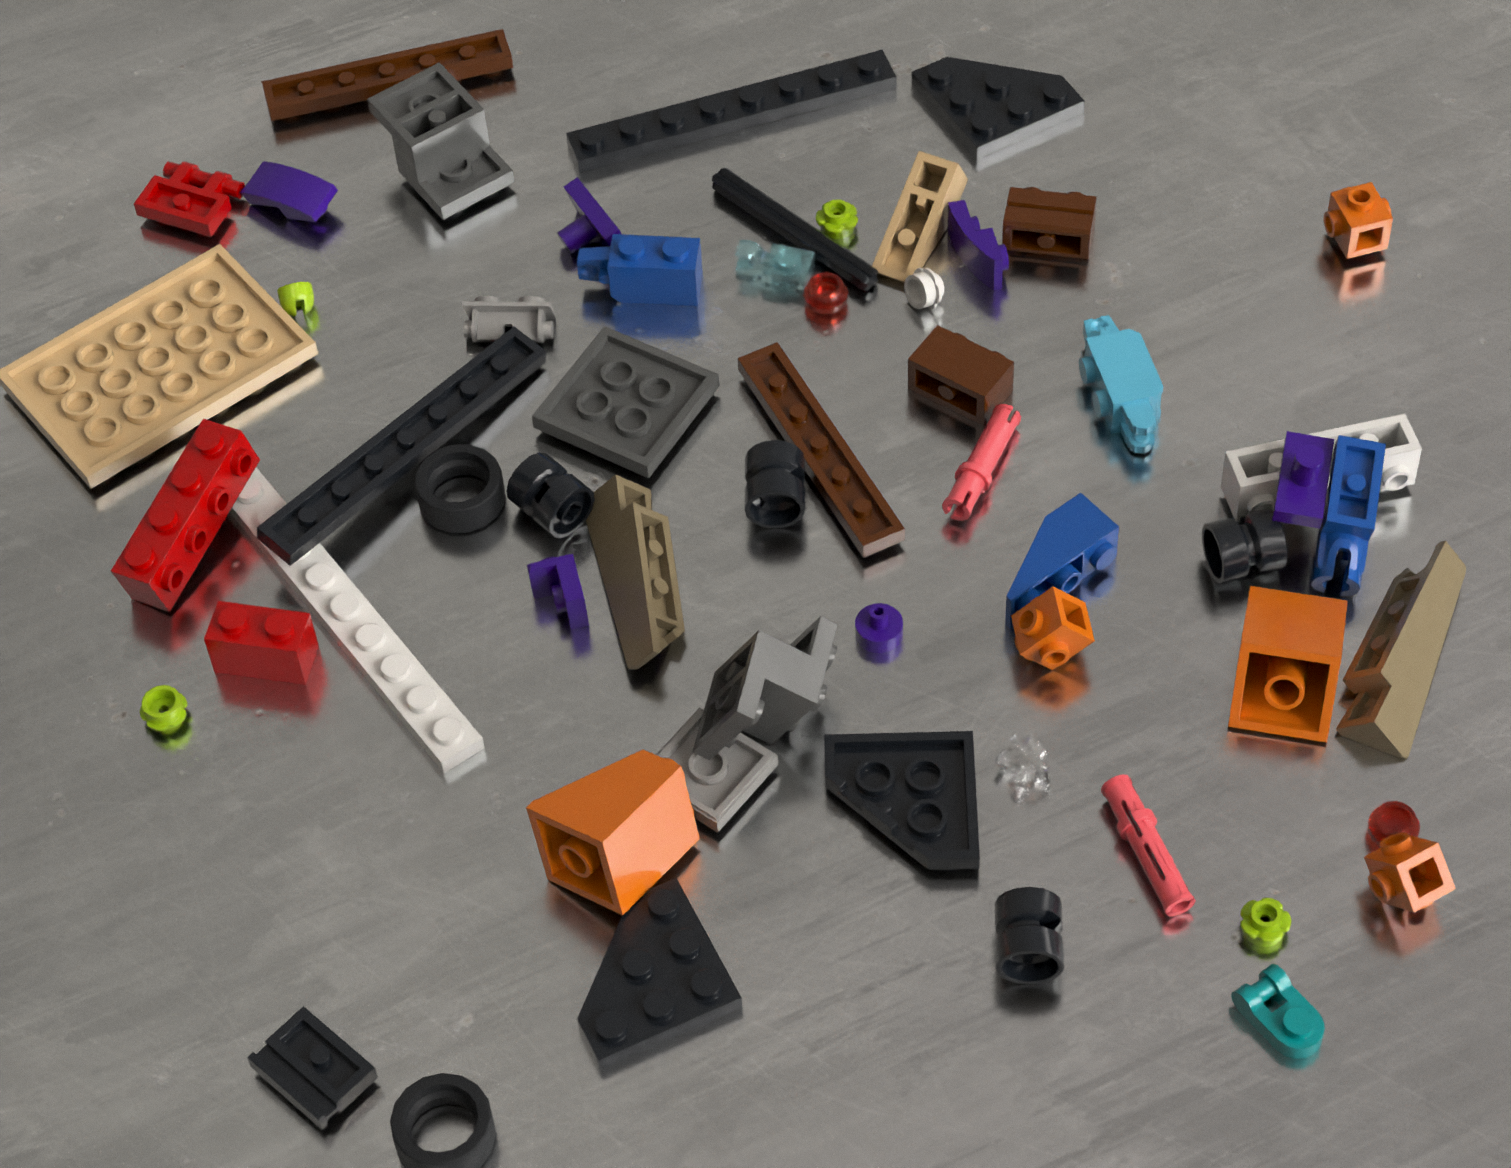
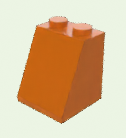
M1250 586L1228 727L1327 743L1342 659L1347 600Z
M644 749L532 801L526 807L547 880L621 915H624L700 839L682 766L670 758H662Z

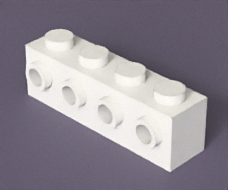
M1406 414L1307 434L1334 439V446L1338 435L1385 443L1386 448L1380 491H1394L1415 484L1422 448ZM1285 439L1225 452L1221 488L1236 522H1240V518L1250 512L1266 508L1274 511ZM1333 446V452H1332V459H1331V466H1330L1328 486H1329V481H1330V474H1331V467H1332L1334 446Z

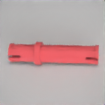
M998 404L995 406L968 460L957 468L955 472L956 482L948 497L942 503V509L945 514L950 512L954 504L957 505L950 518L957 521L968 520L980 494L989 489L992 483L991 473L1015 428L1021 421V415L1018 410L1013 413L1010 421H1007L1009 414L1014 408L1011 405Z
M1118 775L1109 779L1101 787V792L1118 820L1116 828L1121 839L1129 841L1145 875L1148 877L1163 905L1165 914L1173 917L1185 913L1193 907L1196 900L1189 892L1172 856L1169 854L1155 827L1157 819L1153 811L1144 807L1128 775ZM1153 855L1155 856V858H1156V860H1157V862H1158V864H1159V866H1160L1161 870L1163 871V873H1164V875H1165L1166 878H1164V876L1162 875V873H1161V871H1160V869H1159V867H1158V865H1157L1155 859L1153 858Z

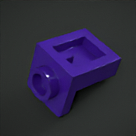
M573 554L548 557L528 564L527 570L533 597L538 599L553 595L557 614L567 613L571 630L589 626L585 599Z

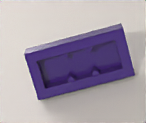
M576 177L563 187L580 217L558 231L557 235L570 254H573L596 237L604 247L611 246L613 234L622 233L579 178Z
M1287 431L1272 521L1320 529L1324 514L1334 439Z

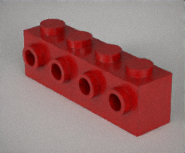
M204 418L202 419L111 569V573L131 599L168 612L173 608L260 461L241 430Z

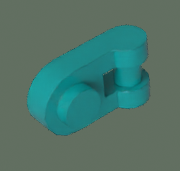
M1269 965L1259 973V980L1254 984H1243L1232 992L1231 999L1237 1010L1282 1055L1293 1059H1304L1314 1055L1320 1048L1325 1030L1323 1018L1291 984L1288 975L1278 965ZM1271 997L1280 1005L1274 1012H1271L1264 1005V1002Z

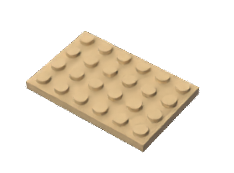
M219 244L1 368L0 385L92 489L195 428L201 423L203 418L210 419L318 355L316 342Z

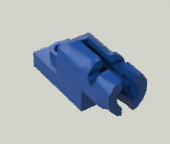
M1342 435L1337 437L1334 446L1330 481L1326 493L1323 520L1317 537L1316 556L1311 586L1314 590L1324 593L1327 580H1331L1334 574L1337 552L1341 550V560L1348 561V565L1342 575L1339 596L1356 595L1361 588L1368 542L1375 530L1386 448L1385 443Z

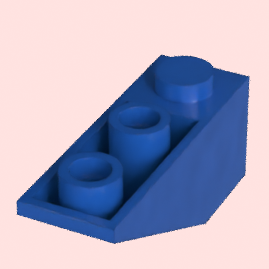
M1079 493L1045 516L1006 596L1005 625L1009 629L1013 627L1011 616L1030 603L1031 600L1040 596L1052 586L1070 593L1083 578L1096 569H1105L1117 556L1119 526L1082 493Z

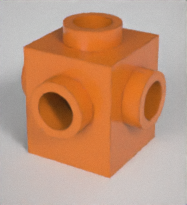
M1369 182L1331 192L1328 211L1324 213L1323 217L1324 226L1328 236L1336 239L1346 259L1388 249L1393 222L1391 208L1387 199L1380 197L1373 183Z
M1054 586L1031 600L1030 603L1011 616L1016 636L1015 645L1019 654L1025 659L1032 660L1051 670L1063 665L1071 657L1095 641L1086 602Z
M1397 833L1383 839L1379 844L1381 848L1364 856L1370 872L1368 876L1369 886L1381 903L1395 906L1405 911L1415 912L1426 908L1433 901L1456 889L1438 842L1411 836L1408 833Z

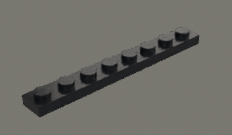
M883 50L568 132L566 133L567 145L579 173L897 89V76Z
M515 326L259 525L257 527V539L291 566L546 362L547 351Z

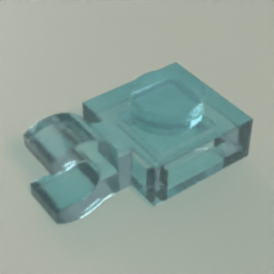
M740 240L735 252V256L739 257L735 268L737 273L762 276V287L804 295L815 264V252L773 243L769 253L758 243L751 240Z

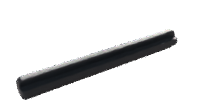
M721 168L718 173L713 175L711 180L713 181L712 188L862 291H868L872 285L877 283L878 270L728 168Z

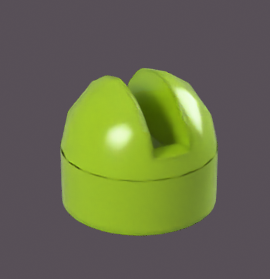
M310 282L291 283L277 289L281 307L290 316L296 317V308L301 307L303 315L308 314L314 306V293Z

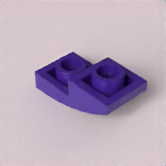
M263 161L240 193L249 204L278 207L287 219L316 222L326 212L328 204L338 189L334 184L305 171L278 163Z
M965 200L948 202L947 233L958 256L982 283L993 291L1002 289L1003 271L1009 269L1006 246L1004 244L998 245L993 228L980 229L977 216L970 217Z

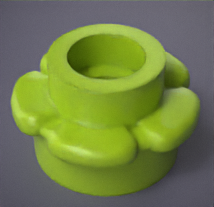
M839 199L831 200L822 205V210L817 211L816 222L820 226L821 232L831 239H844L853 233L858 223L857 209L849 202Z
M160 685L153 687L143 696L140 717L143 721H147V726L155 731H164L177 727L186 718L187 712L185 708L188 705L187 700L171 686Z
M1264 897L1260 901L1251 900L1242 907L1240 912L1243 918L1240 922V927L1245 937L1257 946L1270 947L1277 944L1283 938L1284 933L1288 932L1291 927L1290 914L1287 911H1283V905L1273 898ZM1268 917L1270 921L1263 922L1260 920V918Z

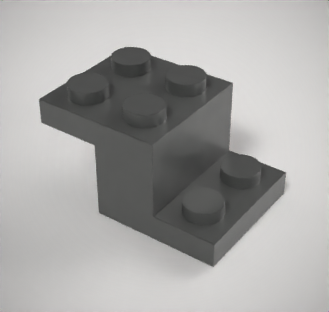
M440 62L367 99L369 111L392 135L399 173L442 220L515 182L513 170L490 147L484 108Z
M820 616L790 645L758 630L714 672L692 752L707 760H711L725 746L730 748L737 740L741 731L751 734L771 745L785 732H793L801 718L809 711L815 712L821 706L826 696L827 685L823 684V680L837 653V646L833 644L838 624Z

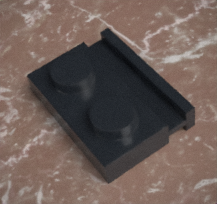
M304 1006L265 1040L266 1045L257 1054L252 1052L247 1057L253 1070L322 1130L328 1125L327 1120L334 1113H341L378 1078L376 1069L372 1064Z

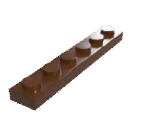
M500 29L261 82L271 121L366 101L368 98L439 62L456 80L514 67L504 30Z
M776 342L737 358L739 372L785 441L798 446L803 452L805 471L863 558L904 541V526L779 343Z

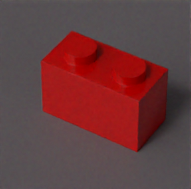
M225 601L217 602L204 637L215 673L300 685L307 684L319 649L310 613Z

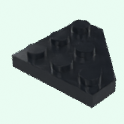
M945 57L912 71V85L977 160L1084 113L1085 100L1062 75L953 57Z
M973 731L824 734L825 787L928 870L980 868Z
M677 878L650 888L622 915L577 1018L579 1030L600 1071L743 1008L741 995Z

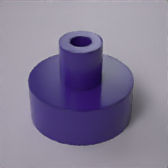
M882 603L864 607L855 619V636L858 644L863 649L872 653H886L895 649L903 638V619L900 612L894 607Z

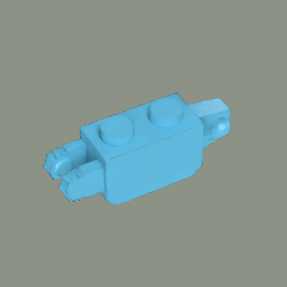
M1109 315L1101 316L1097 319L1084 320L1085 354L1084 357L1079 358V371L1085 385L1091 384L1093 389L1092 399L1098 418H1105L1111 434L1121 432L1130 451H1133L1134 454L1143 453L1145 455L1149 450H1153L1155 438L1152 431H1155L1156 422L1161 416L1160 405L1164 386L1142 335L1131 329L1119 331Z

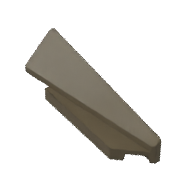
M614 475L594 492L595 501L593 509L586 522L627 667L636 670L685 632L668 517L651 510V489Z
M1447 541L1439 542L1434 546L1435 550L1427 566L1420 572L1415 574L1407 567L1393 579L1342 680L1353 694L1358 693V695L1339 722L1336 730L1345 738L1397 758H1407L1409 756L1466 573L1465 564Z

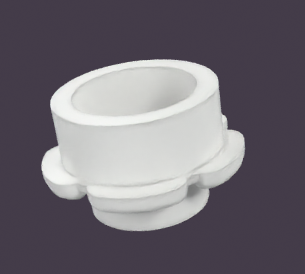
M918 268L905 280V295L914 308L922 309L928 307L930 310H933L937 307V303L941 302L944 294V284L941 277L931 269Z

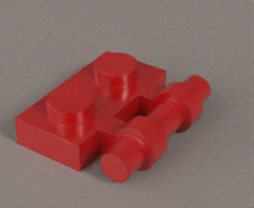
M168 161L163 168L164 177L154 175L133 204L137 216L212 237L232 208L229 196L238 199L242 198L243 195L240 192L245 187V184L233 180L230 174L216 171L212 174L199 170L196 164L185 161L177 164Z

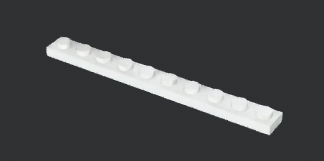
M256 467L230 510L232 516L443 773L485 749L482 736L320 543L289 566L257 539V527L287 503Z

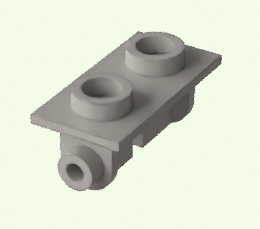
M478 296L475 298V301H462V306L468 318L472 319L464 320V338H472L473 343L495 342L505 334V327L514 326L535 343H544L545 339H553V321L546 320H556V314L551 302H545L541 297L524 296L520 297L518 302H501V299L498 297Z

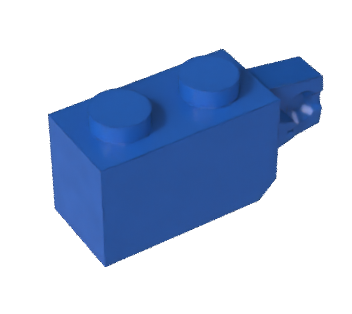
M613 234L611 246L579 248L577 258L579 279L608 284L611 297L620 303L698 306L703 277L700 238Z

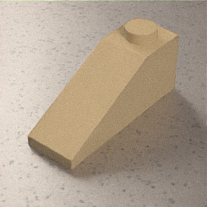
M918 151L872 265L878 270L877 275L905 284V280L909 275H912L916 269L924 267L948 227V202L960 201L968 181L958 163Z

